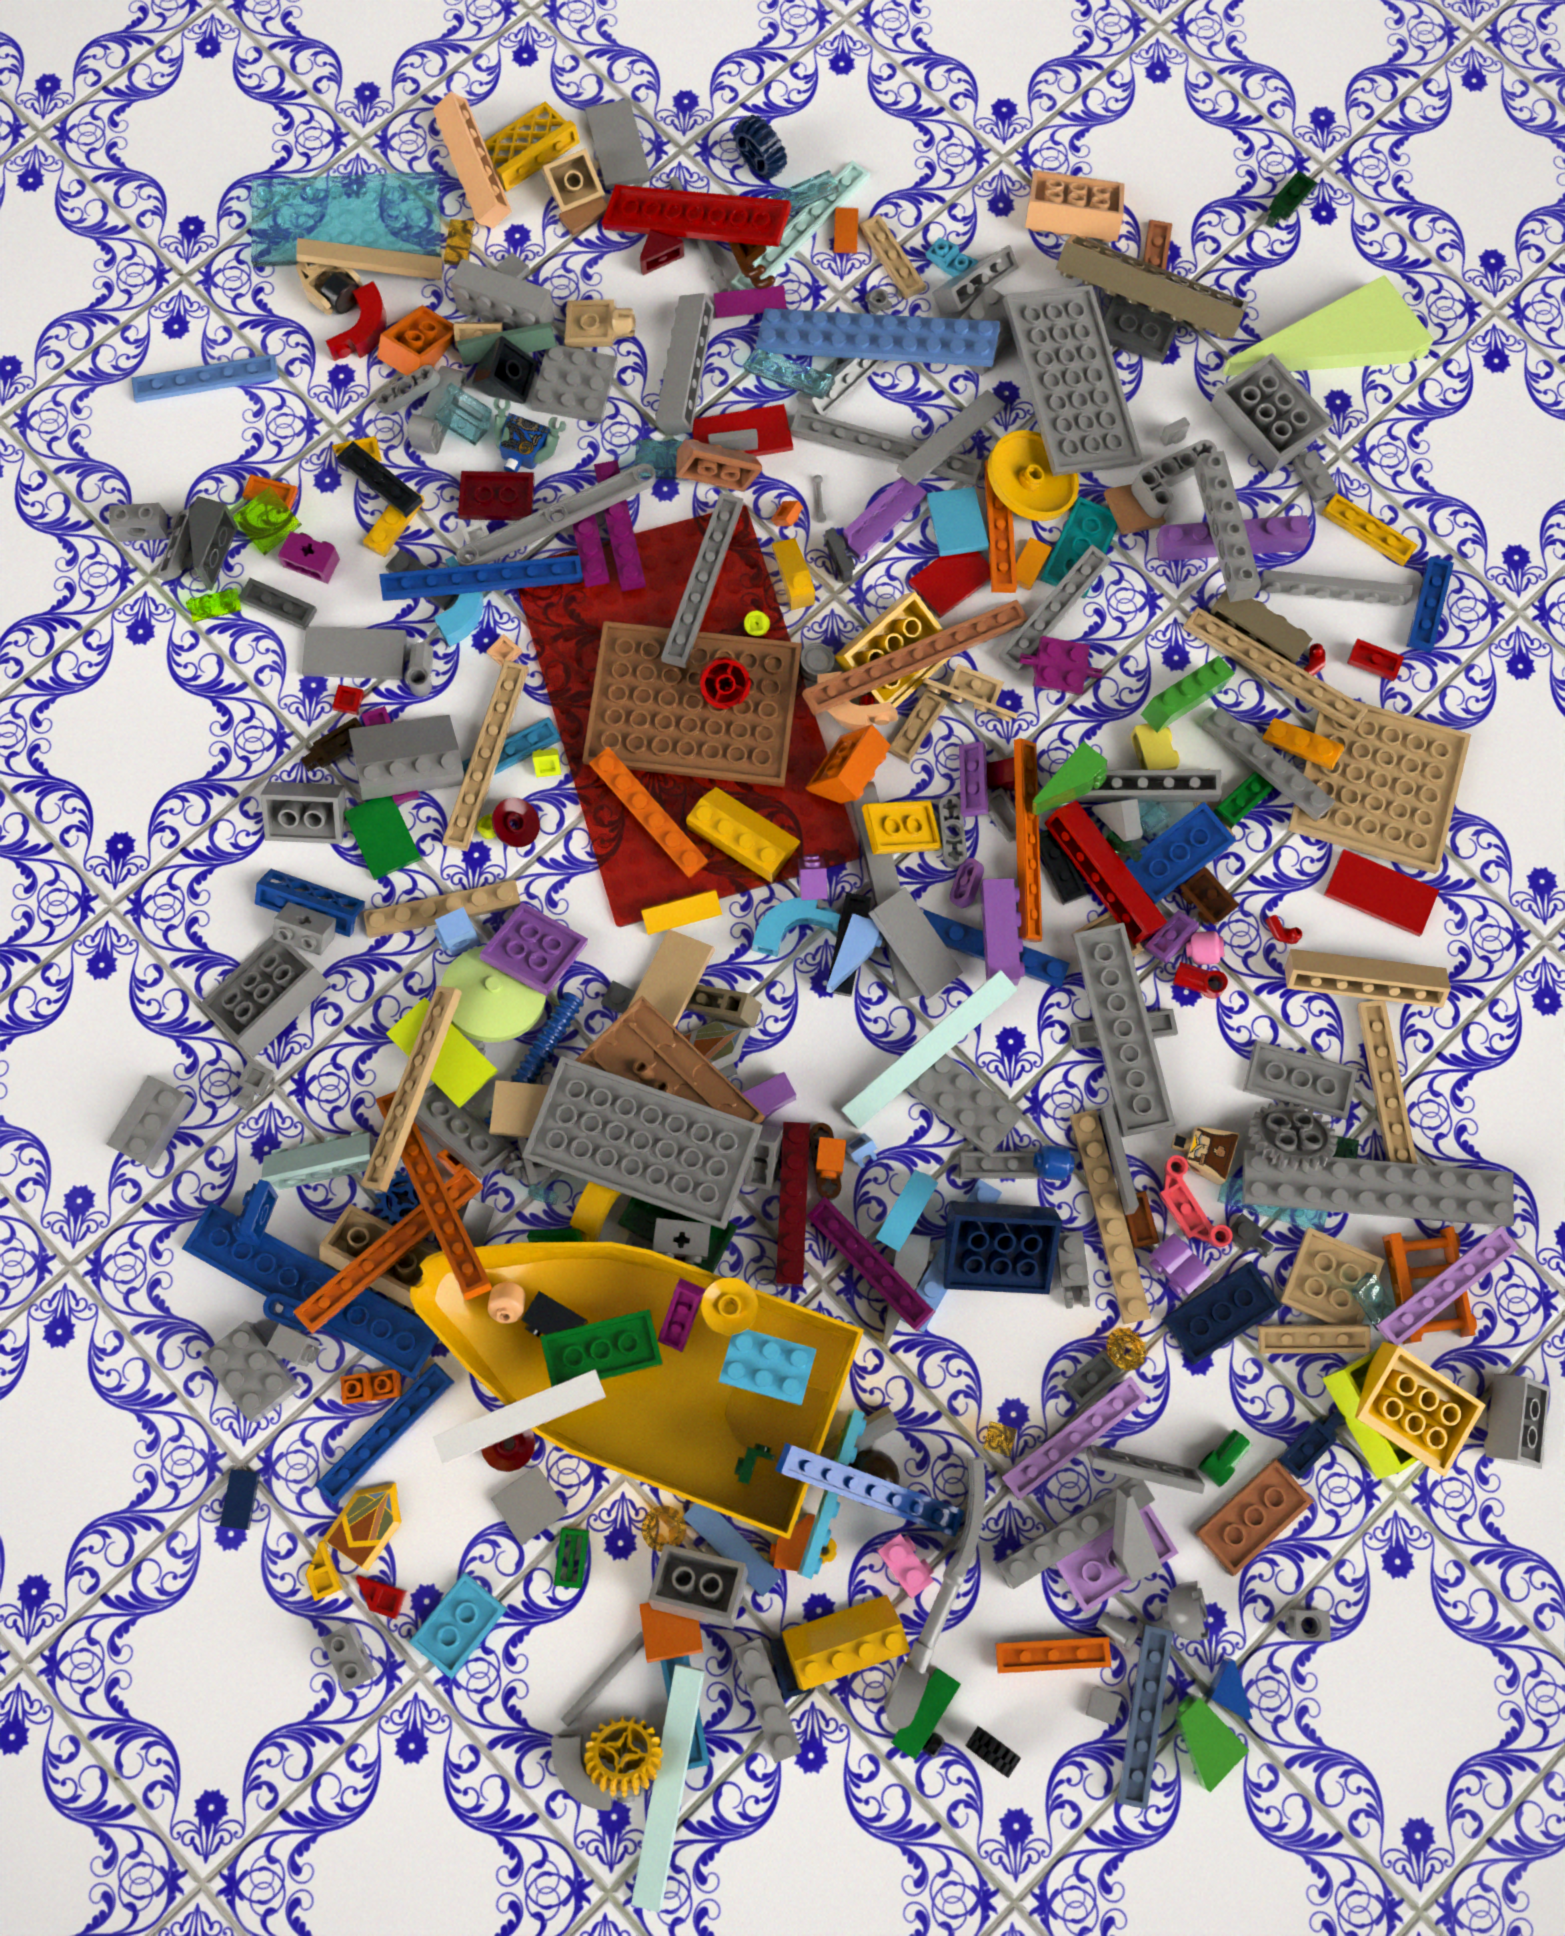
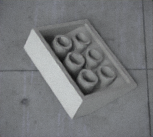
M1273 353L1218 388L1210 404L1270 474H1273L1292 461L1334 424L1329 415Z
M450 715L349 729L362 800L396 794L400 795L415 790L420 792L462 785L464 771Z
M272 934L199 1005L242 1048L255 1058L330 983L297 950L289 944L273 939Z

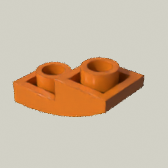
M395 1369L340 1377L342 1405L402 1396L401 1375Z

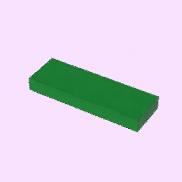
M1254 771L1213 810V813L1232 829L1275 787Z
M936 1667L927 1681L923 1697L913 1721L906 1728L898 1729L891 1743L916 1760L961 1683Z

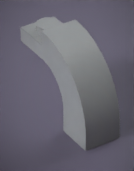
M583 1734L554 1735L551 1738L552 1761L555 1773L568 1794L581 1804L598 1810H611L613 1798H617L619 1803L634 1802L635 1797L640 1796L641 1786H638L639 1793L637 1795L632 1790H627L628 1794L624 1798L621 1791H617L614 1797L610 1795V1788L602 1793L599 1787L600 1783L594 1785L591 1782L592 1775L587 1774L583 1757Z

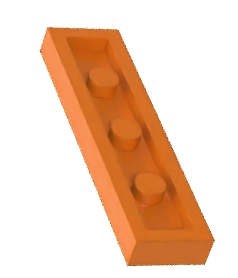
M1107 1636L995 1643L998 1674L1112 1667L1110 1643Z

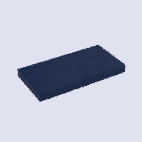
M1249 1261L1161 1320L1191 1365H1195L1281 1308L1282 1305L1252 1261Z

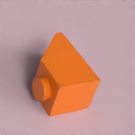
M808 1514L796 1523L790 1539L779 1536L777 1544L771 1543L769 1561H774L773 1568L798 1572L815 1515Z

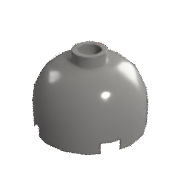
M1199 1581L1185 1582L1174 1587L1167 1596V1605L1162 1606L1165 1624L1170 1623L1173 1631L1180 1638L1198 1641L1209 1639V1628H1204L1203 1623L1208 1619L1202 1588H1198Z

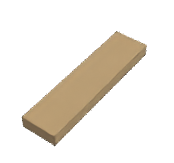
M880 214L859 223V230L903 298L906 300L925 291V283Z
M1369 1324L1257 1325L1259 1354L1371 1353Z

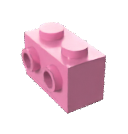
M897 1533L876 1551L904 1591L912 1599L934 1582L930 1576L934 1571L925 1559L919 1561L914 1554L917 1547L910 1537L906 1535L903 1538L900 1533Z

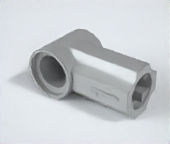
M416 642V644L411 645L409 670L406 674L411 692L419 697L428 695L432 690L431 674L434 648L422 642ZM418 679H424L421 683H414Z

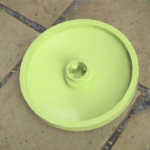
M486 945L470 949L458 956L449 965L442 978L441 986L457 988L462 992L451 1024L467 1037L484 1042H503L521 1036L531 1029L540 1018L545 1007L546 996L479 959L480 952Z

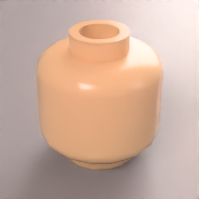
M511 1281L495 1285L490 1292L488 1301V1313L491 1318L500 1323H512L519 1320L524 1313L526 1300L524 1290Z

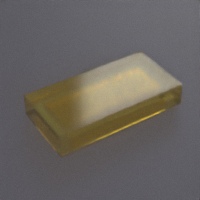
M450 219L444 255L446 265H459L461 259L469 261L474 221Z

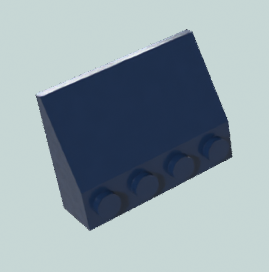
M950 1201L945 1232L944 1289L1049 1295L1062 1220L1056 1209L1043 1206Z

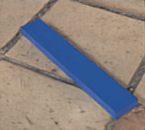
M434 1362L315 1486L333 1505H336L455 1381Z

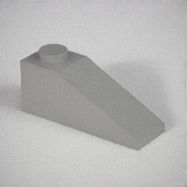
M1121 1485L1117 1487L1113 1550L1117 1559L1113 1561L1121 1576L1126 1575L1132 1583H1135L1163 1567L1133 1496Z

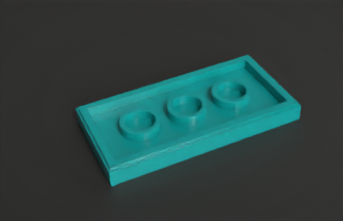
M1078 496L1040 581L1056 587L1091 545H1094L1106 554L1118 528L1109 508ZM1089 587L1088 590L1083 594V596H1082L1081 598H1084V599L1086 598V596H1087V594H1088V592H1089V590H1090V587Z

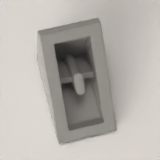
M1137 799L1092 807L1091 810L1124 842L1142 837L1143 833Z

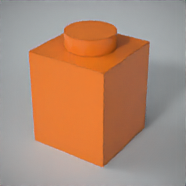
M826 1137L819 1138L815 1173H821L820 1177L826 1179H836L837 1175L842 1176L846 1140Z

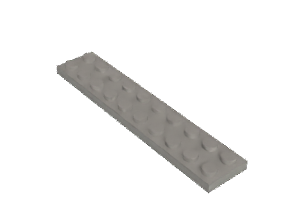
M1243 1151L1242 1204L1502 1227L1514 1226L1513 1172L1332 1157L1330 1162H1326L1325 1167L1318 1165L1317 1170L1308 1166L1307 1172H1304L1301 1167H1297L1296 1171H1293L1290 1165L1282 1169L1280 1162L1271 1164V1157L1262 1158L1263 1151Z

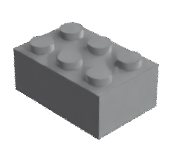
M988 285L960 319L1000 322L994 357L995 361L1013 340V334L1003 303L1004 295ZM965 365L980 376H983L989 368L988 366Z
M244 1321L200 1357L247 1420L258 1423L299 1390L301 1385L279 1356L266 1349L268 1342L254 1323Z
M664 1544L648 1597L651 1608L734 1629L748 1577L746 1563Z

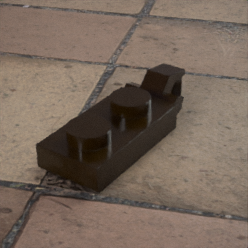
M356 717L313 742V746L309 749L311 753L300 759L308 772L319 766L321 768L329 766L353 751L349 729L363 727Z

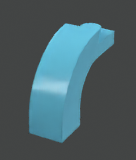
M454 555L445 559L447 567H459ZM483 592L459 594L458 600L450 609L434 617L436 625L449 647L464 640L476 628L483 612Z
M801 897L786 900L773 907L763 917L754 936L752 951L778 957L782 939L790 929L798 925L809 924L838 931L841 914H837L834 909L827 907L817 909L818 899L801 900Z
M915 1169L878 1232L876 1239L899 1252L937 1187L938 1182L933 1180L928 1174Z

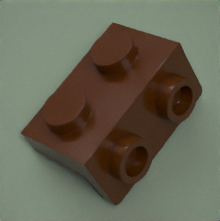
M1206 866L1189 881L1180 886L1183 890L1180 895L1189 905L1194 903L1200 911L1197 914L1207 925L1210 922L1213 925H1218L1240 906Z

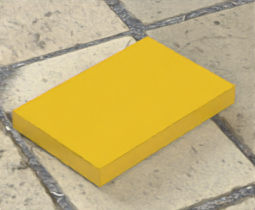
M931 801L865 803L861 807L873 855L939 851L943 848Z

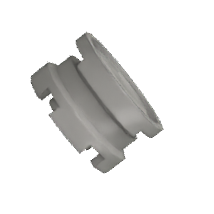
M812 643L804 647L800 655L799 674L805 680L817 683V674L831 673L835 661L832 650L822 643Z

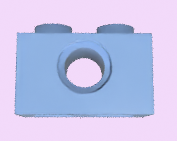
M464 907L435 919L438 927L434 929L435 935L443 950L449 949L452 956L481 944Z

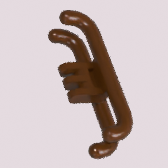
M728 242L742 274L751 280L755 288L767 289L775 283L776 279L773 275L760 279L759 276L765 272V266L760 264L755 267L753 264L756 259L766 252V246Z

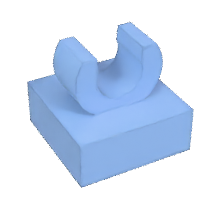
M865 1133L846 1144V1155L861 1168L865 1167L862 1162L863 1157L869 1155L873 1161L877 1160V1156L873 1152L877 1147L874 1141Z

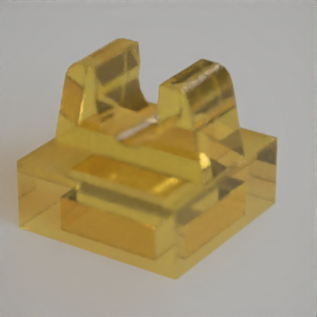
M989 1421L982 1449L1010 1457L1017 1429Z

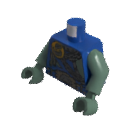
M497 397L493 403L494 408L498 411V414L495 415L494 436L496 447L500 450L501 457L506 460L504 470L506 472H518L521 466L532 470L537 464H541L552 457L560 438L558 434L566 429V423L561 421L559 427L556 428L557 417H552L548 422L549 427L512 413L506 416L505 412L510 409L511 403L506 399L505 407L501 409L499 406L500 398Z

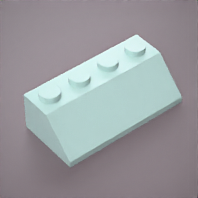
M361 1130L352 1132L350 1134L351 1137L340 1139V1136L326 1138L324 1143L314 1145V1142L299 1144L298 1149L288 1151L287 1148L272 1150L271 1155H266L263 1158L261 1179L270 1182L274 1190L279 1191L364 1172L367 1170L376 1146L375 1137L371 1133Z

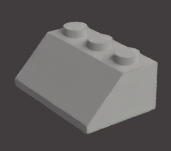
M267 782L260 794L265 841L342 844L345 823L344 812L346 811L344 785Z
M148 1075L106 1145L153 1170L195 1100L178 1089Z
M1494 1374V1379L1490 1384L1491 1407L1487 1412L1488 1436L1484 1440L1486 1457L1497 1461L1542 1469L1549 1386L1523 1376Z

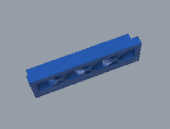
M270 869L256 883L254 904L279 913L290 902L336 918L335 932L347 937L354 933L356 917L365 908V901L274 869ZM275 879L283 883H274L271 880ZM294 889H303V890H306V891H301V892H300V891H297V890H294ZM318 897H326V898H329V899L323 900V899H320V898H318ZM343 905H349L354 908L351 910L343 907Z

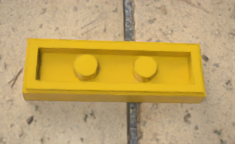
M716 889L641 909L648 935L722 915Z

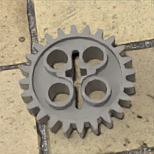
M1279 1102L1278 1107L1272 1103H1269L1268 1109L1262 1106L1260 1112L1256 1111L1254 1113L1248 1136L1251 1137L1250 1144H1256V1152L1263 1151V1159L1271 1157V1164L1280 1162L1282 1169L1290 1165L1293 1171H1296L1297 1167H1301L1304 1172H1307L1308 1166L1317 1170L1318 1165L1325 1167L1326 1162L1331 1161L1337 1148L1336 1142L1338 1137L1334 1136L1336 1130L1329 1128L1330 1121L1322 1122V1114L1315 1116L1313 1115L1314 1109L1305 1111L1302 1104L1299 1108H1295L1292 1102L1289 1103L1288 1107H1285L1282 1102Z

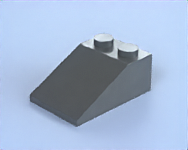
M197 496L195 503L191 504L188 512L193 566L207 590L212 591L238 526L225 503Z

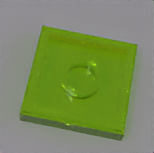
M271 486L233 515L237 524L264 556L286 539L290 531L294 532L302 525Z

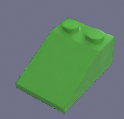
M1083 741L1033 799L1032 813L1037 816L1088 794L1094 787L1098 789L1107 778L1105 775L1108 772L1106 769L1108 760Z

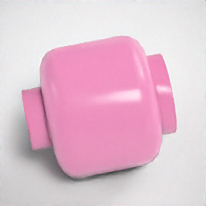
M1216 931L1193 933L1191 941L1186 942L1187 957H1192L1196 965L1218 964L1220 958L1225 957L1223 937H1219Z

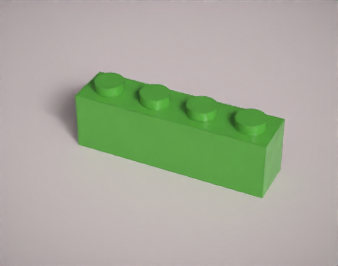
M1218 655L1153 697L1140 715L1158 733L1223 690L1235 675V672Z

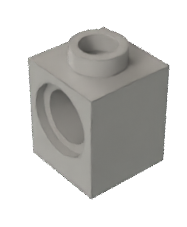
M1288 1609L1289 1616L1285 1617L1286 1633H1289L1290 1639L1299 1641H1331L1329 1611ZM1309 1617L1312 1622V1628L1309 1632L1305 1633L1302 1630L1301 1623L1304 1618Z

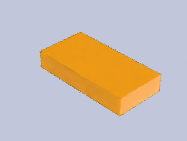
M1032 537L1029 538L1016 563L1017 585L1031 590L1052 550L1051 546Z

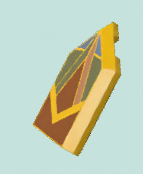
M396 1483L357 1490L323 1537L328 1544L366 1571L370 1569L402 1523Z

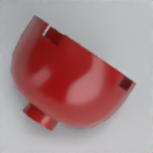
M728 656L716 657L707 662L701 671L699 680L701 693L706 701L714 707L728 709L736 704H741L748 696L751 687L749 673L744 665L735 658Z

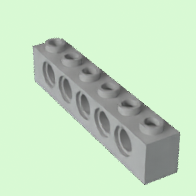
M1224 450L1201 454L1194 467V473L1229 601L1235 602L1254 598L1261 587V582Z

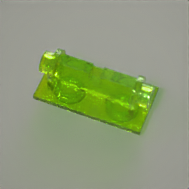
M228 588L225 591L197 598L191 597L186 601L188 611L191 612L193 623L242 611L237 588Z

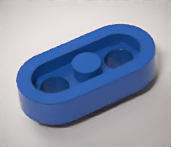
M280 1293L271 1294L265 1299L263 1312L268 1319L295 1330H308L293 1313L296 1308L304 1303L303 1301ZM279 1302H281L283 1304V1310L278 1313L276 1311V1305Z

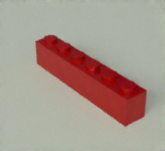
M1077 800L1057 809L1044 822L1117 923L1125 924L1127 936L1134 945L1153 936L1167 923V920Z

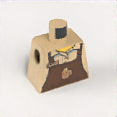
M1195 1127L1191 1131L1190 1137L1176 1133L1171 1148L1185 1153L1184 1158L1188 1163L1189 1170L1217 1185H1221L1226 1182L1239 1133Z

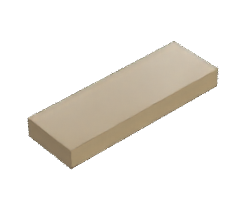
M926 689L890 744L891 747L887 752L909 764L943 712L948 701Z

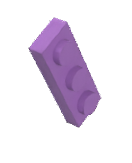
M983 741L959 745L961 814L964 818L989 814L986 745Z

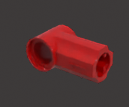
M1180 962L1173 984L1202 993L1209 999H1216L1223 994L1228 985V979L1221 971H1208ZM1208 981H1217L1220 984V989L1210 988Z

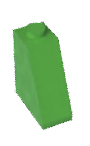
M1194 1694L1192 1697L1188 1695L1177 1705L1178 1711L1174 1716L1199 1784L1211 1793L1250 1750L1200 1697Z

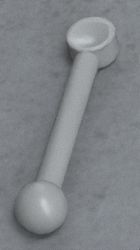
M815 475L813 481L816 484L818 502L816 520L819 523H824L826 521V514L823 513L821 491L823 478L821 475Z

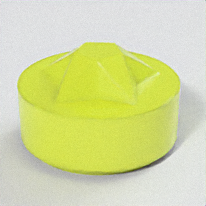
M752 611L744 619L745 630L753 636L764 635L770 627L768 616L760 611Z
M492 814L483 816L477 823V830L485 839L496 837L492 827Z

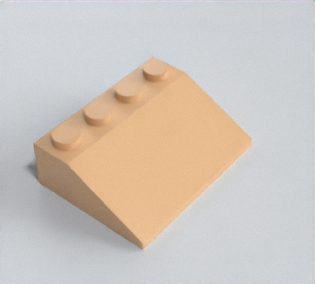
M1033 170L1025 228L1035 232L1050 231L1056 235L1075 234L1086 239L1089 237L1097 238L1102 242L1118 241L1124 214L1125 183Z

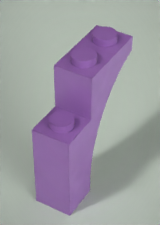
M785 1072L742 1093L765 1116V1119L760 1123L761 1125L778 1109L796 1100V1093ZM744 1177V1180H743V1183H742L741 1187H742L743 1185H745V1177Z

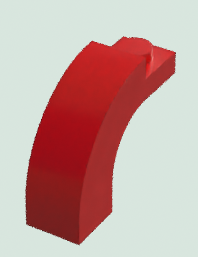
M374 281L352 291L361 312L357 323L351 329L326 340L334 361L346 358L354 352H357L361 359L379 344L380 336L386 330L387 316L380 292Z

